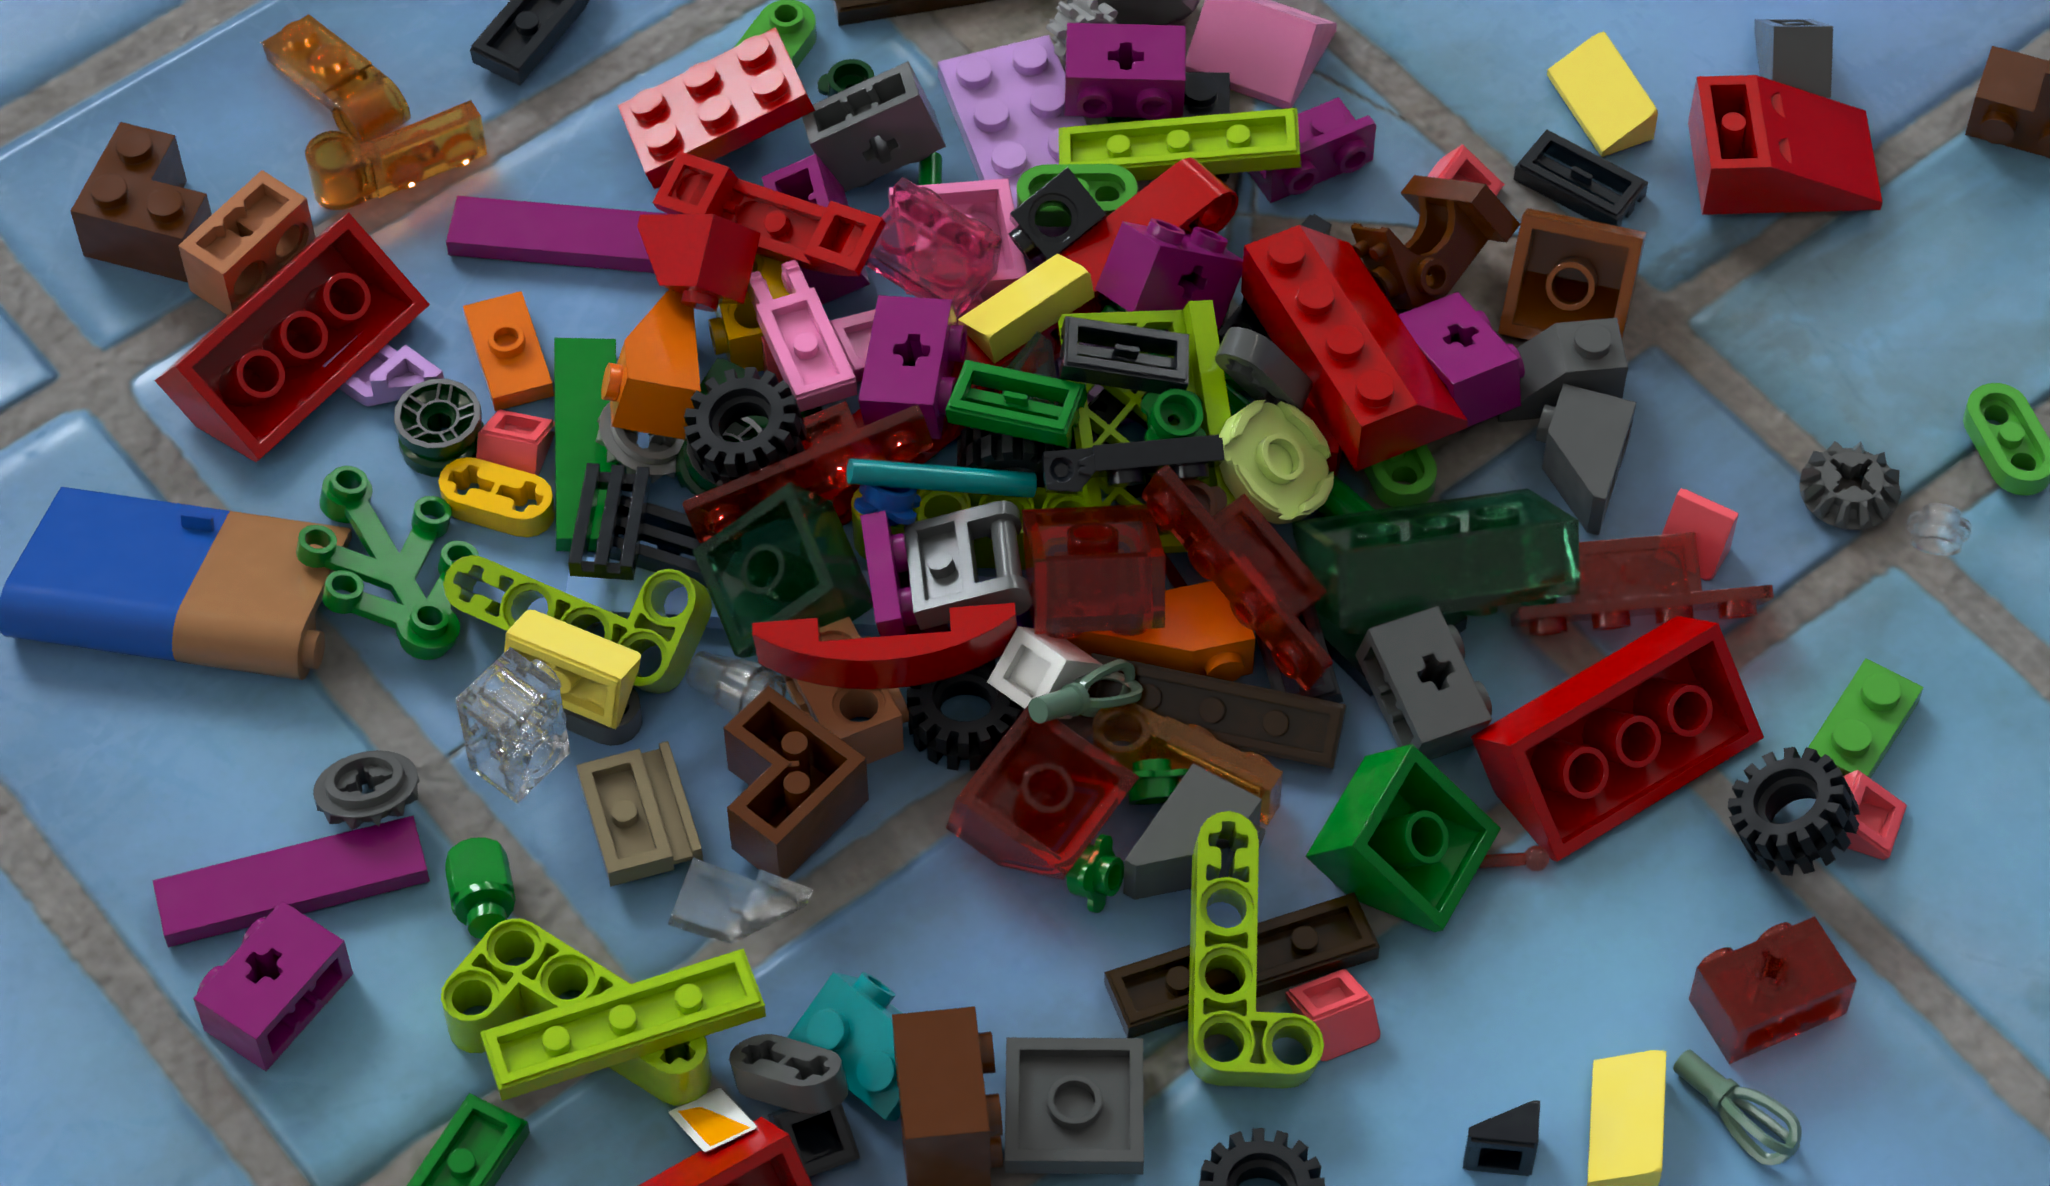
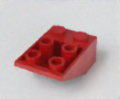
M1758 75L1697 76L1688 127L1702 215L1881 210L1883 201L1865 110Z

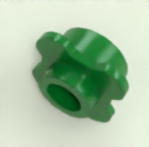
M1170 389L1162 394L1149 392L1141 400L1140 409L1147 416L1148 430L1144 436L1145 441L1206 436V432L1200 427L1203 421L1202 402L1195 393L1182 389ZM1168 417L1177 418L1179 424L1176 426L1171 425L1168 422Z
M1171 759L1141 760L1133 762L1132 772L1128 773L1126 777L1115 779L1116 787H1127L1129 804H1160L1167 801L1179 784V779H1182L1189 769L1172 770Z
M1099 835L1094 845L1084 843L1074 857L1069 860L1066 881L1069 892L1073 895L1087 898V909L1093 913H1100L1103 910L1106 897H1112L1119 891L1124 878V863L1120 857L1115 856L1112 849L1113 839L1110 835Z

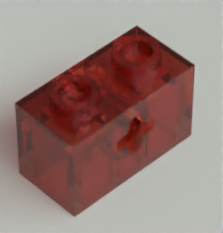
M1814 916L1793 926L1789 922L1777 924L1766 930L1753 943L1733 950L1731 947H1724L1706 956L1696 968L1689 1001L1727 1062L1731 1064L1847 1014L1857 980Z

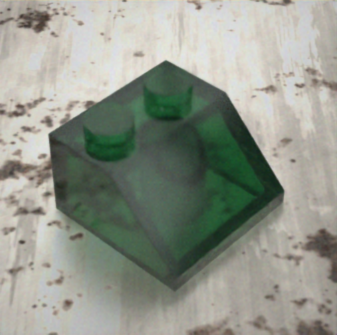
M791 482L692 550L734 655L742 659L757 655L752 635V623L818 618L820 628L846 617H850L853 622L873 608L872 594L832 501Z

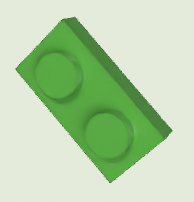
M1865 658L1808 748L1816 749L1820 758L1826 754L1833 759L1843 776L1859 770L1871 779L1919 703L1924 687Z

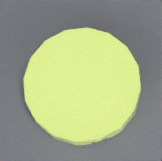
M1266 400L1253 401L1228 418L1219 434V438L1222 437L1224 461L1219 467L1224 483L1237 502L1257 518L1275 524L1299 522L1325 504L1332 490L1334 471L1328 474L1329 467L1326 459L1331 457L1327 440L1314 421L1295 406L1282 401L1276 405L1269 402L1264 403Z

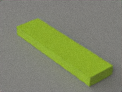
M1297 108L1059 128V164H1114L1130 171L1136 181L1155 180L1177 162L1190 157L1196 159L1214 175L1301 167Z
M743 948L481 1031L480 1034L501 1100L504 1101L766 1017V1010Z

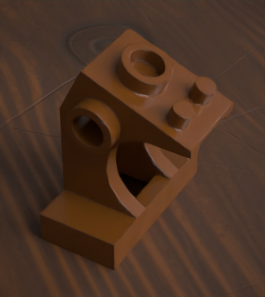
M1414 175L1401 191V195L1419 214V223L1414 235L1405 245L1386 227L1375 229L1363 227L1359 223H1353L1350 228L1356 244L1352 247L1360 259L1362 258L1364 265L1392 307L1409 311L1447 296L1487 241L1507 243L1520 226V223L1486 184Z

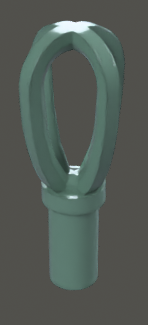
M1117 659L1077 678L1072 683L1064 685L1058 691L1031 699L1028 711L1030 717L1036 723L1048 722L1067 715L1100 717L1115 713L1123 705L1140 700L1143 688L1139 682L1134 680V666L1124 659ZM1100 680H1110L1123 685L1119 695L1113 697L1090 698L1087 689Z
M1690 1049L1677 1059L1673 1066V1071L1709 1100V1105L1720 1113L1722 1121L1733 1138L1756 1161L1764 1165H1778L1786 1162L1796 1153L1800 1147L1802 1131L1800 1122L1792 1111L1760 1091L1740 1087L1731 1078L1726 1079ZM1749 1101L1766 1108L1787 1124L1789 1131ZM1739 1108L1760 1121L1786 1143L1783 1144L1767 1135ZM1742 1127H1744L1762 1144H1764L1765 1146L1774 1150L1777 1153L1770 1154L1762 1150L1746 1134Z

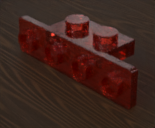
M846 401L803 418L807 431V440L801 441L804 447L803 452L683 502V508L698 542L704 543L714 538L731 536L743 526L772 514L789 512L799 506L801 502L830 490L843 489L853 485L848 484L846 479V469L850 458L904 463L913 460L920 453L931 449L934 445L920 407L918 405L909 407L859 429Z
M1165 465L1154 474L1142 492V497L1147 503L1151 517L1161 528L1173 533L1188 551L1190 562L1195 570L1205 579L1212 580L1230 601L1231 610L1237 620L1246 628L1254 630L1272 651V658L1279 670L1288 678L1295 679L1304 690L1310 689L1333 665V660L1297 617L1319 602L1327 592L1326 589L1245 494L1212 517L1168 465Z
M1695 532L1569 543L1565 546L1571 602L1519 607L1510 614L1512 627L1528 626L1529 636H1548L1568 632L1567 622L1592 620L1593 630L1603 631L1630 627V617L1655 615L1656 625H1662L1675 616L1694 618L1693 611L1718 609L1719 619L1752 617L1758 615L1757 605H1762L1773 599L1774 594L1773 585L1702 591Z

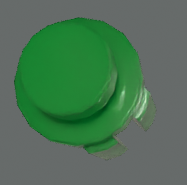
M469 838L453 846L449 850L445 862V873L452 911L458 921L468 927L470 935L482 939L497 923L507 920L514 910L516 898L509 860L501 844L489 838Z

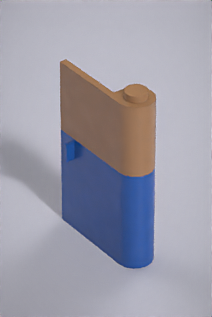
M60 487L2 589L0 597V632L5 637L304 680L310 669H318L323 659L325 635L323 631L316 630L315 613L322 601L325 580L334 570L325 567L312 568L301 563L296 556L298 536L300 531L306 526L322 525L335 533L337 538L336 545L347 548L352 539V530L346 527ZM316 544L310 545L313 548H324Z

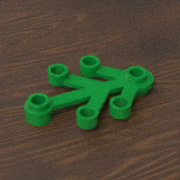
M340 466L334 469L323 480L319 499L320 509L325 516L333 521L350 523L369 556L336 545L337 538L331 529L322 525H309L303 528L298 536L296 547L298 560L308 567H325L334 570L325 580L322 596L323 603L329 610L339 614L352 613L394 628L401 647L412 657L422 660H433L442 657L456 644L460 632L459 619L451 610L453 605L450 604L445 596L443 584L445 575L452 563H454L451 560H458L461 557L470 555L479 556L477 549L465 541H451L445 544L441 550L438 564L440 576L426 598L416 582V578L436 538L443 536L448 531L452 514L450 505L444 499L436 496H425L418 499L413 509L412 529L399 553L370 505L373 489L366 474L353 466ZM425 515L435 516L438 519H430L425 517ZM316 544L324 548H313L310 545ZM363 581L391 591L397 603L363 592ZM336 590H345L351 594H340Z

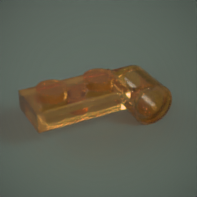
M310 14L300 20L287 24L281 31L261 42L267 61L328 108L340 132L355 149L362 150L410 120L411 114L408 104L395 83L374 67L368 59Z
M471 100L361 145L358 144L353 136L346 132L327 131L312 138L305 149L314 197L321 206L330 210L349 209L373 198H382L399 190L411 188L418 182L455 167H462L474 159L487 155L481 115Z
M1135 703L1101 708L1095 715L1093 721L1092 764L1097 775L1104 781L1116 785L1115 779L1126 777L1128 773L1132 772L1133 762L1165 758L1171 759L1172 770L1189 769L1194 763L1261 798L1260 822L1266 825L1269 824L1280 807L1283 771L1275 768L1270 761L1257 753L1239 751L1217 740L1212 733L1195 724L1185 725L1169 716L1164 718ZM1128 741L1132 744L1128 746H1117L1112 744V742Z

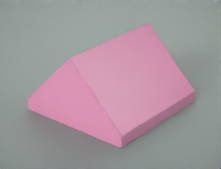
M1205 0L1186 56V72L1230 73V90L1283 109L1292 108L1333 38L1337 23L1272 0Z

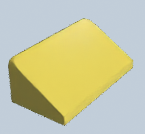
M1604 31L1586 40L1547 70L1548 78L1601 157L1654 139L1658 118L1657 108Z
M1057 253L957 319L958 324L966 326L967 335L995 364L1058 322L1062 314H1070L1094 298L1091 275L1083 266Z
M529 609L506 632L501 683L616 729L621 723L639 671L641 654L581 628Z
M1649 1050L1593 1060L1587 1186H1659L1663 1164L1666 1051Z

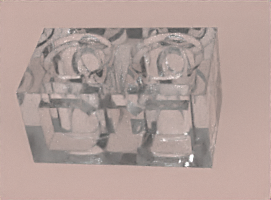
M510 647L458 695L455 700L470 769L518 804L571 752L559 678L544 662L538 659H533L530 662Z

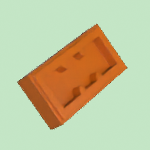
M522 291L464 305L465 321L494 410H503L553 397V383Z

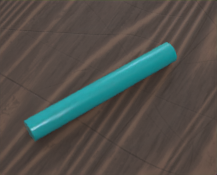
M854 458L849 459L846 469L847 483L856 485L1033 498L1037 489L1036 474L1030 472Z

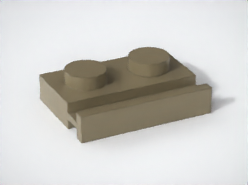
M668 741L659 743V749L641 753L639 748L576 765L579 783L610 887L675 870L674 865L690 860H693L694 864L704 862L702 847Z

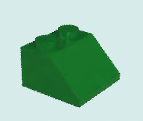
M1413 744L1364 757L1305 857L1346 895L1355 892L1360 903L1433 932L1444 930L1501 828Z

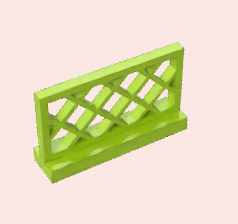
M1213 300L1188 301L1183 310L1073 313L1061 315L1058 320L1061 345L1063 342L1061 339V328L1065 316L1156 330L1168 329L1169 332L1189 334V384L1186 391L1195 393L1201 399L1203 421L1200 427L1206 432V436L1220 434L1226 420L1231 417L1224 371L1215 362V356L1220 343ZM1086 383L1087 394L1096 384ZM1101 385L1126 406L1109 425L1088 408V402L1086 401L1085 406L1079 408L1080 419L1076 428L1073 427L1076 449L1092 448L1093 445H1103L1106 441L1109 444L1130 442L1117 432L1116 429L1131 411L1147 422V416L1140 409L1141 400L1147 392L1138 391L1134 394L1129 389ZM1175 417L1171 422H1169L1173 426L1179 424L1177 418ZM1092 430L1100 436L1094 443ZM1219 466L1209 468L1210 477L1200 480L1209 487H1220L1227 496L1226 508L1217 513L1212 525L1214 537L1208 544L1203 546L1193 545L1188 536L1178 532L1163 533L1158 530L1154 523L1155 511L1152 512L1125 490L1126 487H1108L1107 477L1091 478L1082 488L1088 527L1093 526L1095 537H1090V544H1096L1097 550H1099V544L1123 543L1129 548L1130 555L1137 554L1135 545L1127 537H1099L1098 526H1106L1104 512L1114 501H1117L1144 523L1137 533L1145 544L1146 554L1208 551L1209 558L1234 557L1250 536L1246 509L1237 502L1224 483ZM1168 472L1146 473L1168 491L1167 482L1171 478V474ZM1100 488L1109 495L1103 503ZM1165 498V499L1162 501V503L1157 507V509L1160 508V507H1162V506H1164V503H1165V501H1166V498ZM1193 504L1186 505L1196 513L1197 509ZM1149 529H1151L1158 535L1145 534ZM1122 550L1094 551L1092 555L1115 556L1124 555V552Z

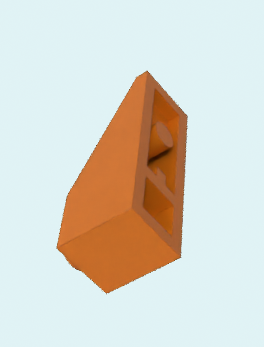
M669 289L624 340L617 364L610 362L607 364L602 381L601 398L602 400L610 401L612 427L685 440L684 427L688 426L684 419L686 408L695 409L691 397L696 390L701 392L694 308L681 304V293Z
M1235 576L1150 593L1151 601H1141V596H1135V602H1128V598L1048 614V630L1058 633L1090 656L1092 653L1228 681H1235L1241 676L1253 674L1255 636Z

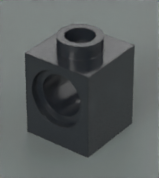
M1067 167L1010 213V221L1016 228L1009 232L1008 235L1030 262L1038 256L1045 262L1057 253L1060 254L1105 219L1106 214ZM1047 206H1058L1067 212L1071 225L1060 236L1050 237L1044 235L1039 231L1035 223V217L1038 212Z

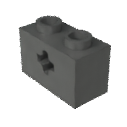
M909 61L812 104L815 111L802 117L811 148L844 187L845 192L856 187L867 186L880 176L909 163L920 162L931 153L946 147L935 111Z
M1439 606L1368 629L1355 656L1398 747L1413 744L1429 760L1473 746L1474 743L1471 736L1486 728L1492 720L1491 700L1484 685L1480 681L1473 680L1464 661L1465 648L1463 640L1455 626L1447 625Z

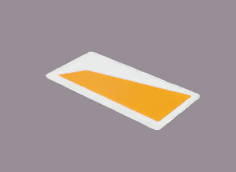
M717 1088L695 1101L681 1105L668 1112L703 1152L715 1149L757 1128L752 1120L721 1088Z

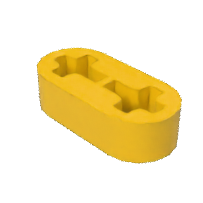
M471 457L452 461L440 473L438 483L441 498L450 505L452 510L451 516L458 520L527 538L540 535L548 530L554 522L555 505L551 486L545 479L535 474ZM471 483L479 485V489L470 488L466 495L458 494L457 489L466 490ZM528 499L536 500L537 505H528L524 512L516 511L515 506H524Z

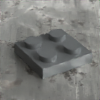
M1006 1037L1005 1173L1143 1174V1038Z

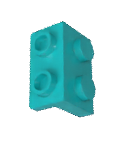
M833 972L787 1038L837 1053L842 1060L849 1090L883 1119L896 1122L901 1114L894 1055L892 1014H902V1012L891 1004L895 993L880 980L866 972H862L859 977Z

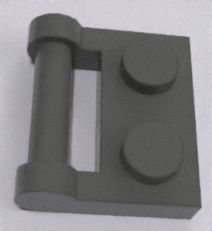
M995 501L904 525L913 612L920 631L950 623L949 608L1015 603L1016 616L1030 609L1032 605L1031 586L1028 580L1022 576L1017 536L1022 529L1020 510L1017 505L1009 501ZM988 537L992 540L997 578L979 582L974 540Z

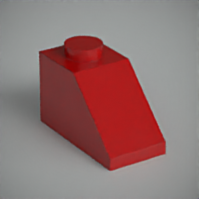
M640 214L637 227L659 286L681 293V304L702 311L716 312L718 304H744L761 232L715 214Z

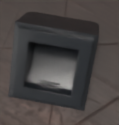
M1534 1100L1469 1127L1463 1157V1168L1471 1171L1522 1176L1532 1175L1539 1139L1540 1101Z
M842 1103L831 1110L817 1114H803L785 1108L768 1114L769 1121L789 1134L808 1177L860 1158Z

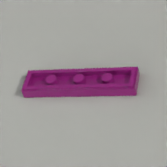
M457 196L446 245L448 255L654 273L637 225L640 214L667 213Z
M414 815L380 823L379 826L372 825L152 881L167 946L172 947L248 928L257 919L267 917L281 901H284L303 914L430 882Z

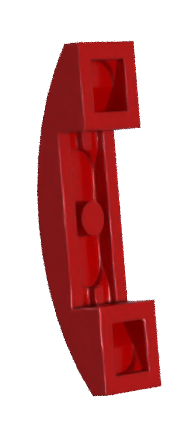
M679 151L652 202L657 209L667 214H715L761 232L757 254L783 263L796 260L801 268L841 276L860 275L886 225L882 217L834 201H830L828 206L824 207L739 179L730 167Z
M1015 603L949 608L951 631L822 641L818 618L752 623V635L758 663L777 673L797 680L837 688L892 689L940 681L965 673L1001 656L1017 629Z

